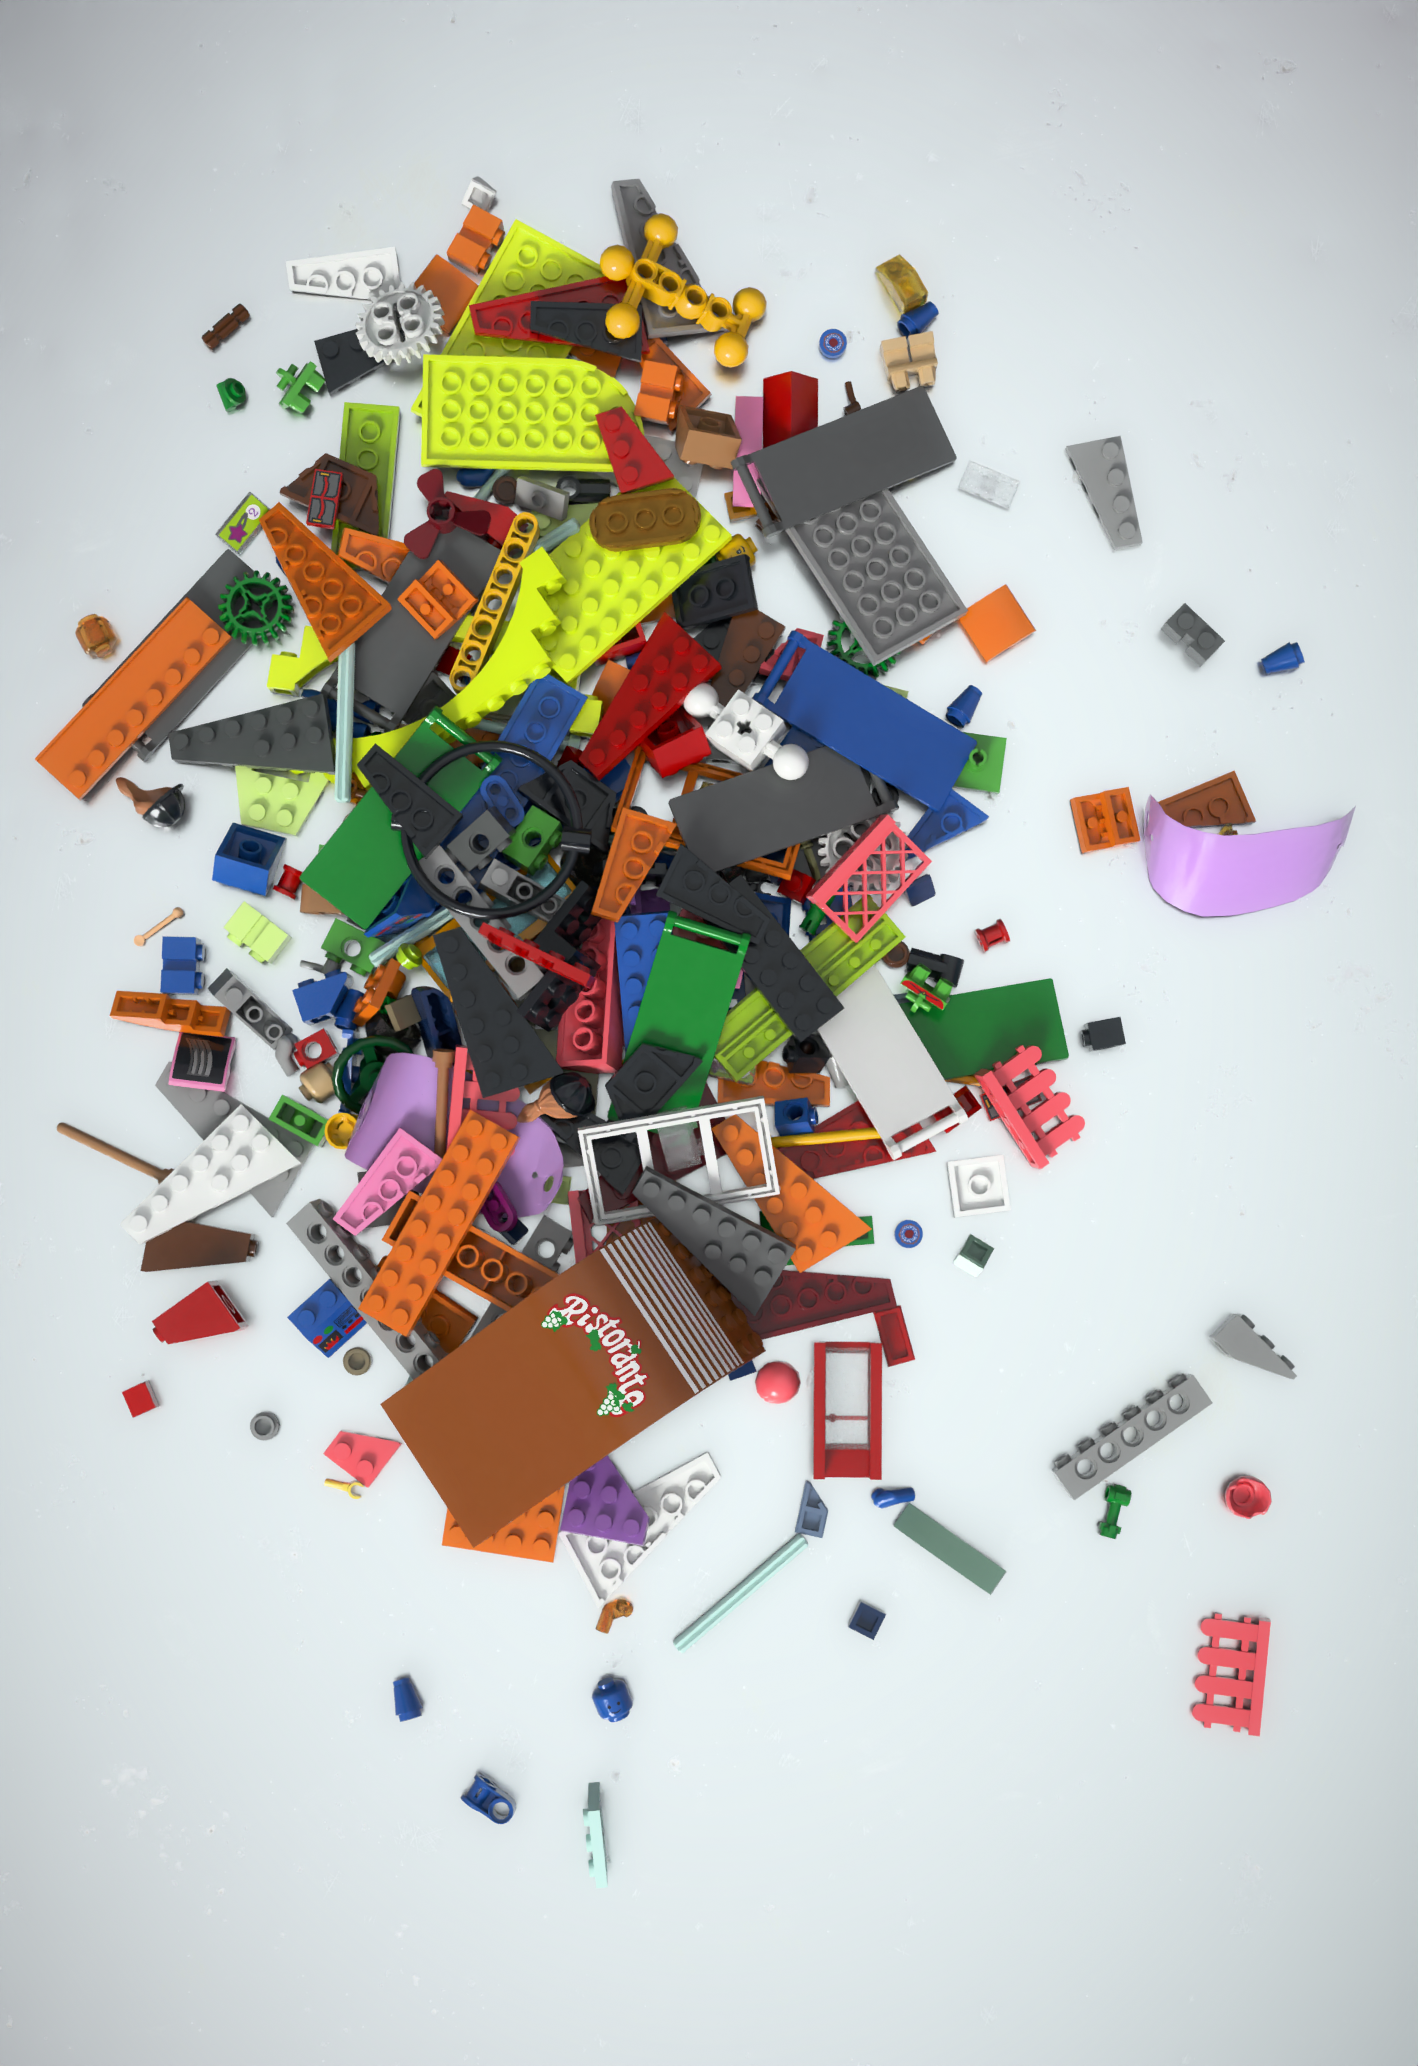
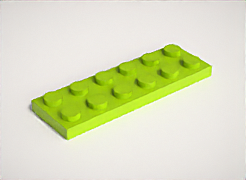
M344 402L339 459L377 476L379 536L389 539L400 407ZM336 520L335 530L333 529L331 543V550L336 555H338L343 528L360 531ZM341 558L352 569L363 570Z

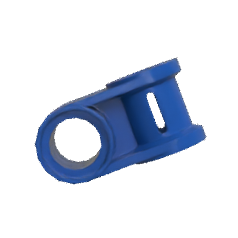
M476 1773L474 1783L466 1794H462L461 1800L494 1823H507L516 1811L515 1800L498 1788L491 1780ZM482 1788L481 1793L476 1797L477 1792ZM499 1802L507 1804L509 1814L505 1816L499 1815L495 1810V1804Z

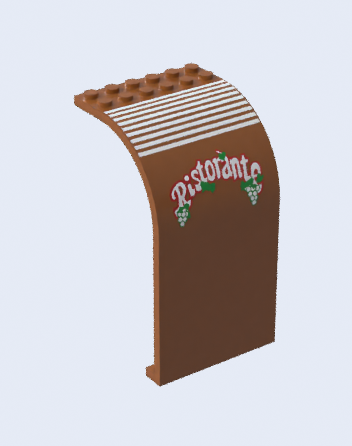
M654 1218L606 1244L546 1283L380 1405L474 1548L649 1426L731 1372L755 1359L766 1350L763 1347L760 1336L753 1332L748 1325L744 1312L737 1308L732 1301L730 1291L657 1218Z

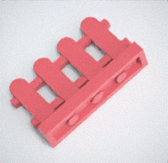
M467 1045L455 1046L446 1151L470 1110L506 1130H511L517 1125L516 1115L512 1112H506V1101H516L520 1096L519 1088L483 1098L469 1052H467ZM466 1070H473L472 1081L465 1080ZM463 1098H470L469 1109L462 1108ZM477 1100L499 1101L498 1111L477 1109Z
M1019 1045L1015 1048L1017 1054L1003 1064L1000 1061L992 1064L994 1067L993 1071L982 1068L973 1075L1031 1167L1042 1169L1049 1164L1045 1157L1046 1155L1054 1157L1058 1154L1055 1149L1071 1138L1073 1141L1081 1138L1078 1133L1083 1130L1085 1120L1079 1115L1068 1117L1064 1112V1109L1070 1105V1096L1065 1092L1053 1094L1049 1088L1055 1083L1056 1074L1051 1069L1039 1071L1035 1063L1042 1056L1040 1048L1033 1045L1024 1048L1023 1045ZM1028 1069L1032 1077L1016 1087L1012 1079ZM1002 1086H1006L1009 1091L1008 1094L1005 1093ZM1043 1092L1046 1100L1030 1110L1026 1103ZM1018 1108L1021 1110L1024 1116L1020 1117V1115L1017 1112ZM1057 1115L1061 1123L1045 1133L1041 1126ZM1033 1131L1035 1132L1036 1136L1038 1137L1037 1140H1035L1034 1137H1033L1032 1134H1031Z
M1215 1613L1214 1618H1206L1202 1621L1201 1631L1207 1636H1213L1212 1647L1204 1646L1200 1648L1198 1659L1201 1663L1210 1665L1209 1675L1203 1674L1196 1678L1195 1687L1199 1692L1207 1693L1206 1703H1197L1193 1707L1192 1714L1196 1720L1204 1722L1205 1728H1211V1723L1232 1725L1235 1732H1240L1241 1727H1247L1248 1735L1260 1736L1271 1625L1270 1619L1259 1617V1623L1254 1624L1251 1623V1617H1244V1622L1223 1620L1222 1614ZM1220 1637L1242 1640L1241 1651L1219 1648ZM1249 1641L1257 1642L1256 1652H1248ZM1217 1666L1238 1668V1679L1216 1676ZM1246 1670L1254 1671L1253 1681L1245 1680ZM1214 1694L1236 1697L1235 1707L1214 1705ZM1244 1698L1251 1699L1250 1709L1243 1708Z

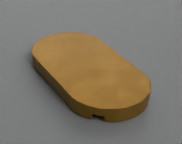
M669 488L607 497L598 503L595 510L593 509L589 519V526L592 537L599 546L609 551L621 552L684 543L691 539L698 531L701 523V512L699 504L694 497L692 498L691 495L681 489Z

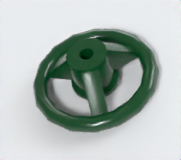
M373 1035L360 1038L344 1048L334 1062L331 1077L334 1093L343 1106L359 1115L362 1104L358 1102L367 1092H370L386 1060L381 1054L375 1053L373 1046H385L399 1053L414 1054L408 1045L394 1037ZM362 1049L364 1058L360 1062L361 1072L348 1094L343 1082L344 1068L352 1055Z

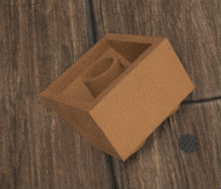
M679 405L675 448L680 460L691 465L697 463L706 464L718 470L723 468L733 469L731 461L736 459L742 438L730 414Z

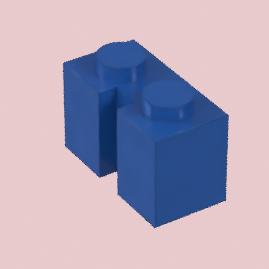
M162 936L163 969L161 970V993L199 995V989H203L204 974L200 972V961H204L205 946L201 944L200 939L197 937Z

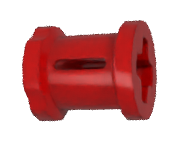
M284 864V872L278 885H274L273 890L295 900V892L301 882L299 876L302 872Z
M1001 919L996 920L995 924L982 930L979 928L975 930L977 939L984 952L988 951L989 947L1003 941L1006 943L1010 942L1009 934Z

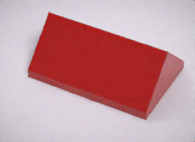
M794 371L763 378V448L818 427L817 378Z

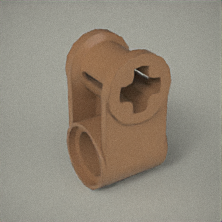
M302 884L301 913L345 915L308 885Z

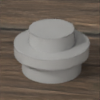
M269 1412L256 1414L250 1422L251 1433L259 1440H269L278 1432V1420Z

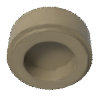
M362 1347L351 1348L343 1357V1366L352 1375H362L372 1365L371 1354Z

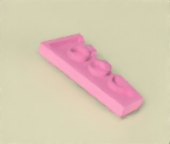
M399 1128L336 1213L333 1220L357 1236L404 1197L409 1190L411 1191L433 1173L443 1158L402 1128Z

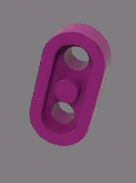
M496 1181L492 1188L494 1196L490 1199L488 1195L481 1208V1212L493 1230L508 1232L515 1227L518 1216L503 1187ZM504 1213H506L508 1217L505 1223L502 1221V1216Z

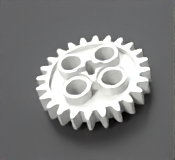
M401 282L396 290L390 285L389 292L385 293L380 289L379 298L370 297L371 305L363 304L366 313H358L360 322L355 323L358 329L356 335L363 350L366 351L370 358L374 356L378 363L384 359L386 365H389L394 359L396 364L400 365L402 358H406L407 362L411 363V356L414 354L420 359V351L430 352L428 344H437L438 341L435 335L443 333L440 326L445 324L442 317L445 315L437 296L435 297L431 290L426 291L423 285L416 288L412 282L406 288L403 282ZM395 306H397V310L401 316L399 320L395 313ZM401 327H402V329H403V331H404V333H405V338H406V340H405L404 342H403V336L401 335V333H400V331H399V330H401Z
M879 816L825 835L827 838H819L818 844L825 846V848L819 849L818 855L826 856V858L820 861V865L829 866L825 874L842 857L836 852V848L839 845H847L850 848L861 836L856 834L854 827L858 824H864L869 828ZM901 822L894 823L898 828H900ZM891 832L885 839V842L890 846L889 851H899V838ZM848 833L855 842L846 838L843 834ZM871 854V856L881 860L880 854ZM886 854V871L900 870V854ZM869 856L866 859V863L872 866V871H881V865H878ZM898 873L886 874V887L890 886V881L888 877L890 876L891 878L897 880L899 876ZM862 874L851 875L848 879V886L852 885L853 891H858L859 887H862ZM867 874V891H869L870 886H873L875 891H879L881 874Z

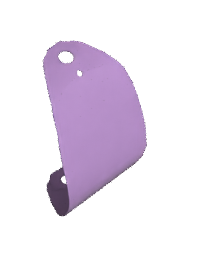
M1150 794L1144 815V839L1149 880L1153 889L1165 901L1185 912L1203 917L1233 916L1296 901L1319 887L1331 870L1341 846L1344 847L1356 805L1341 819L1321 825L1258 834L1224 836L1184 826L1165 814L1160 804Z
M403 1052L392 1053L387 1056L360 1109L344 1154L346 1159L369 1170L399 1128H402L434 1152L438 1068L435 1067V1062L432 1061V1058ZM454 1066L449 1068L446 1146ZM465 1071V1080L472 1081V1074ZM463 1098L462 1108L469 1109L470 1098ZM519 1099L514 1102L506 1101V1112H512L518 1118L522 1108L527 1104ZM477 1100V1109L498 1111L499 1101ZM537 1118L527 1123L517 1121L516 1127L508 1130L520 1137V1140L515 1147L514 1154L509 1158L497 1179V1182L501 1184L514 1206L518 1218L537 1215L545 1211L556 1196L563 1180V1155L556 1136L546 1124ZM537 1172L538 1177L534 1179L532 1174ZM433 1173L412 1190L423 1194ZM550 1176H553V1185L548 1192H545V1183ZM491 1190L489 1194L490 1199H492L494 1196L493 1190ZM504 1213L502 1218H508L507 1214Z

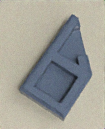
M806 1480L795 1532L823 1538L828 1509L811 1482Z

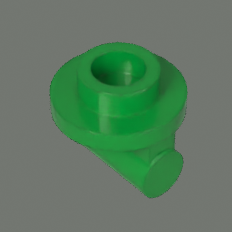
M227 378L216 385L226 412L236 409V406L245 401V388L236 379Z

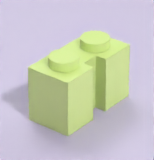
M245 901L223 927L230 932L227 935L228 939L239 947L242 943L252 949L248 954L261 964L264 960L272 964L292 938Z

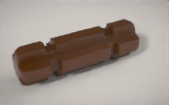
M242 304L236 305L232 309L233 312L231 314L227 313L212 327V331L208 330L202 335L203 342L210 349H213L220 343L219 339L223 340L239 326L238 323L240 321L243 323L250 316L248 310Z

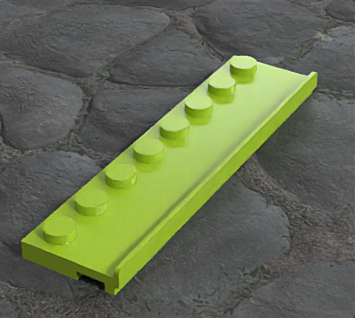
M868 894L867 911H877L879 909L878 905ZM862 898L852 905L848 911H862ZM884 913L857 943L833 922L800 951L837 997L906 936L889 916ZM862 914L848 915V927L856 934L863 926ZM867 914L868 920L873 914ZM755 988L727 1012L714 1057L733 1080L737 1082L788 1039L792 1033L757 988Z

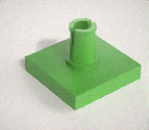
M963 732L975 739L977 745L970 752L968 761L952 788L999 794L1007 738Z

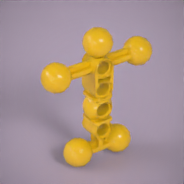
M663 213L655 214L648 218L644 226V237L647 244L641 258L635 264L632 252L625 246L617 244L609 246L603 251L600 258L602 273L614 281L626 279L628 286L622 302L610 307L606 313L605 325L608 332L614 337L625 339L633 336L638 331L640 316L637 308L641 298L644 297L657 305L668 306L669 310H672L675 306L677 313L683 318L697 319L696 324L699 325L701 323L707 331L717 332L722 327L729 330L730 332L722 334L715 341L714 355L717 361L726 367L732 368L744 363L748 356L749 348L745 336L751 322L761 319L765 314L767 306L765 296L758 289L747 287L736 293L731 307V304L725 298L714 297L715 294L713 293L708 297L706 291L699 285L686 284V279L682 280L677 273L658 264L657 261L662 249L672 246L677 240L678 226L673 218Z

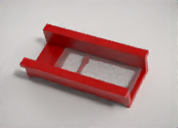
M814 1342L813 1479L849 1477L882 1480V1343Z

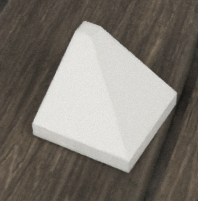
M477 176L472 178L461 203L470 209L474 204L488 212L497 191Z

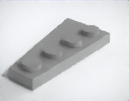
M1121 436L1066 446L1065 449L1069 458L1071 457L1076 467V472L1088 492V497L1092 505L1094 504L1099 520L1113 549L1118 550L1141 545L1143 541Z

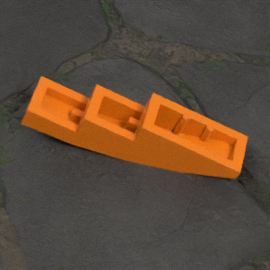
M116 991L110 1017L170 1031L224 1037L231 1011L221 1006L200 1005L197 1000L171 999L168 994Z

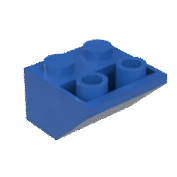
M338 969L324 974L325 979L314 981L312 978L298 983L299 988L292 990L304 1023L311 1026L334 1018L347 996L348 990L351 989L354 983L353 977L350 974L341 972Z

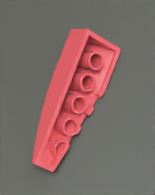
M603 918L593 928L590 937L583 942L581 948L601 965L597 970L596 980L591 989L583 988L576 1002L568 1007L559 1022L556 1061L562 1069L603 1074L616 1073L622 1066L624 1031L614 921Z

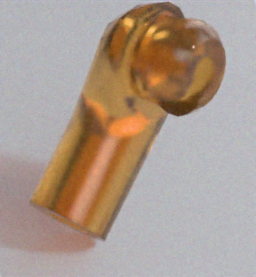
M617 1599L607 1603L602 1609L595 1629L608 1634L614 1619L622 1616L629 1617L632 1614V1604L625 1599Z

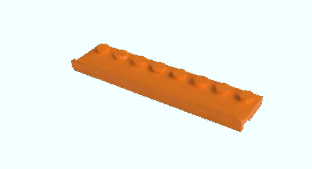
M186 597L37 755L35 760L81 801L231 641L232 637Z

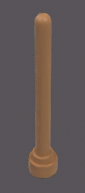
M433 1049L432 1061L435 1062V1067L438 1068L434 1153L443 1158L446 1152L449 1068H452V1063L455 1062V1050Z
M61 1122L57 1125L59 1133L158 1180V1184L175 1170L172 1168L170 1170L166 1168L164 1170L159 1169L66 1123Z

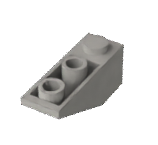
M494 858L478 888L498 900L513 906L532 898L545 887ZM555 894L548 901L527 912V914L548 923L566 899Z
M228 968L208 987L209 991L218 1001L273 1050L277 1047L278 1039L293 1030Z
M1232 1314L1210 1336L1211 1340L1229 1358L1294 1380L1297 1377L1292 1371L1295 1367L1292 1362L1284 1355L1279 1357L1272 1350L1275 1345L1265 1335L1259 1337L1253 1330L1255 1327L1254 1323L1244 1314L1241 1317L1238 1314Z

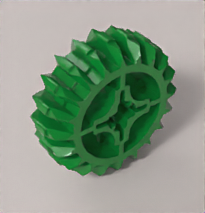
M258 570L254 571L253 578H250L248 572H243L245 580L240 581L237 576H234L233 580L236 585L233 587L230 584H226L225 588L229 594H220L221 600L227 603L218 605V609L225 612L219 618L221 622H227L224 625L227 632L233 630L231 636L234 639L241 636V642L247 644L251 637L252 644L258 646L259 638H262L264 644L267 645L269 644L268 636L272 635L275 640H278L279 636L276 631L278 629L284 633L287 631L285 625L282 624L283 622H292V618L286 613L294 612V607L288 604L293 601L291 595L286 594L288 591L286 585L279 586L281 580L278 577L270 581L271 575L269 572H266L262 579ZM262 588L270 591V593L256 596L249 590ZM242 595L245 599V604L239 610V614L235 616V604ZM249 599L261 608L260 612L263 618L251 608L252 604ZM278 600L277 613L274 619L270 621L267 617V612L273 606V602ZM259 621L263 627L248 628L241 624Z
M839 615L843 623L834 620L832 626L837 631H828V636L835 639L827 641L826 646L828 648H835V650L829 653L839 657V659L868 676V672H872L876 679L879 678L878 668L886 674L889 671L886 663L893 666L896 663L895 658L892 656L875 666L872 663L863 664L851 660V658L854 659L858 655L866 657L867 655L860 646L857 648L859 645L858 641L841 615ZM848 629L854 643L849 647V650L844 652L841 637L845 630Z

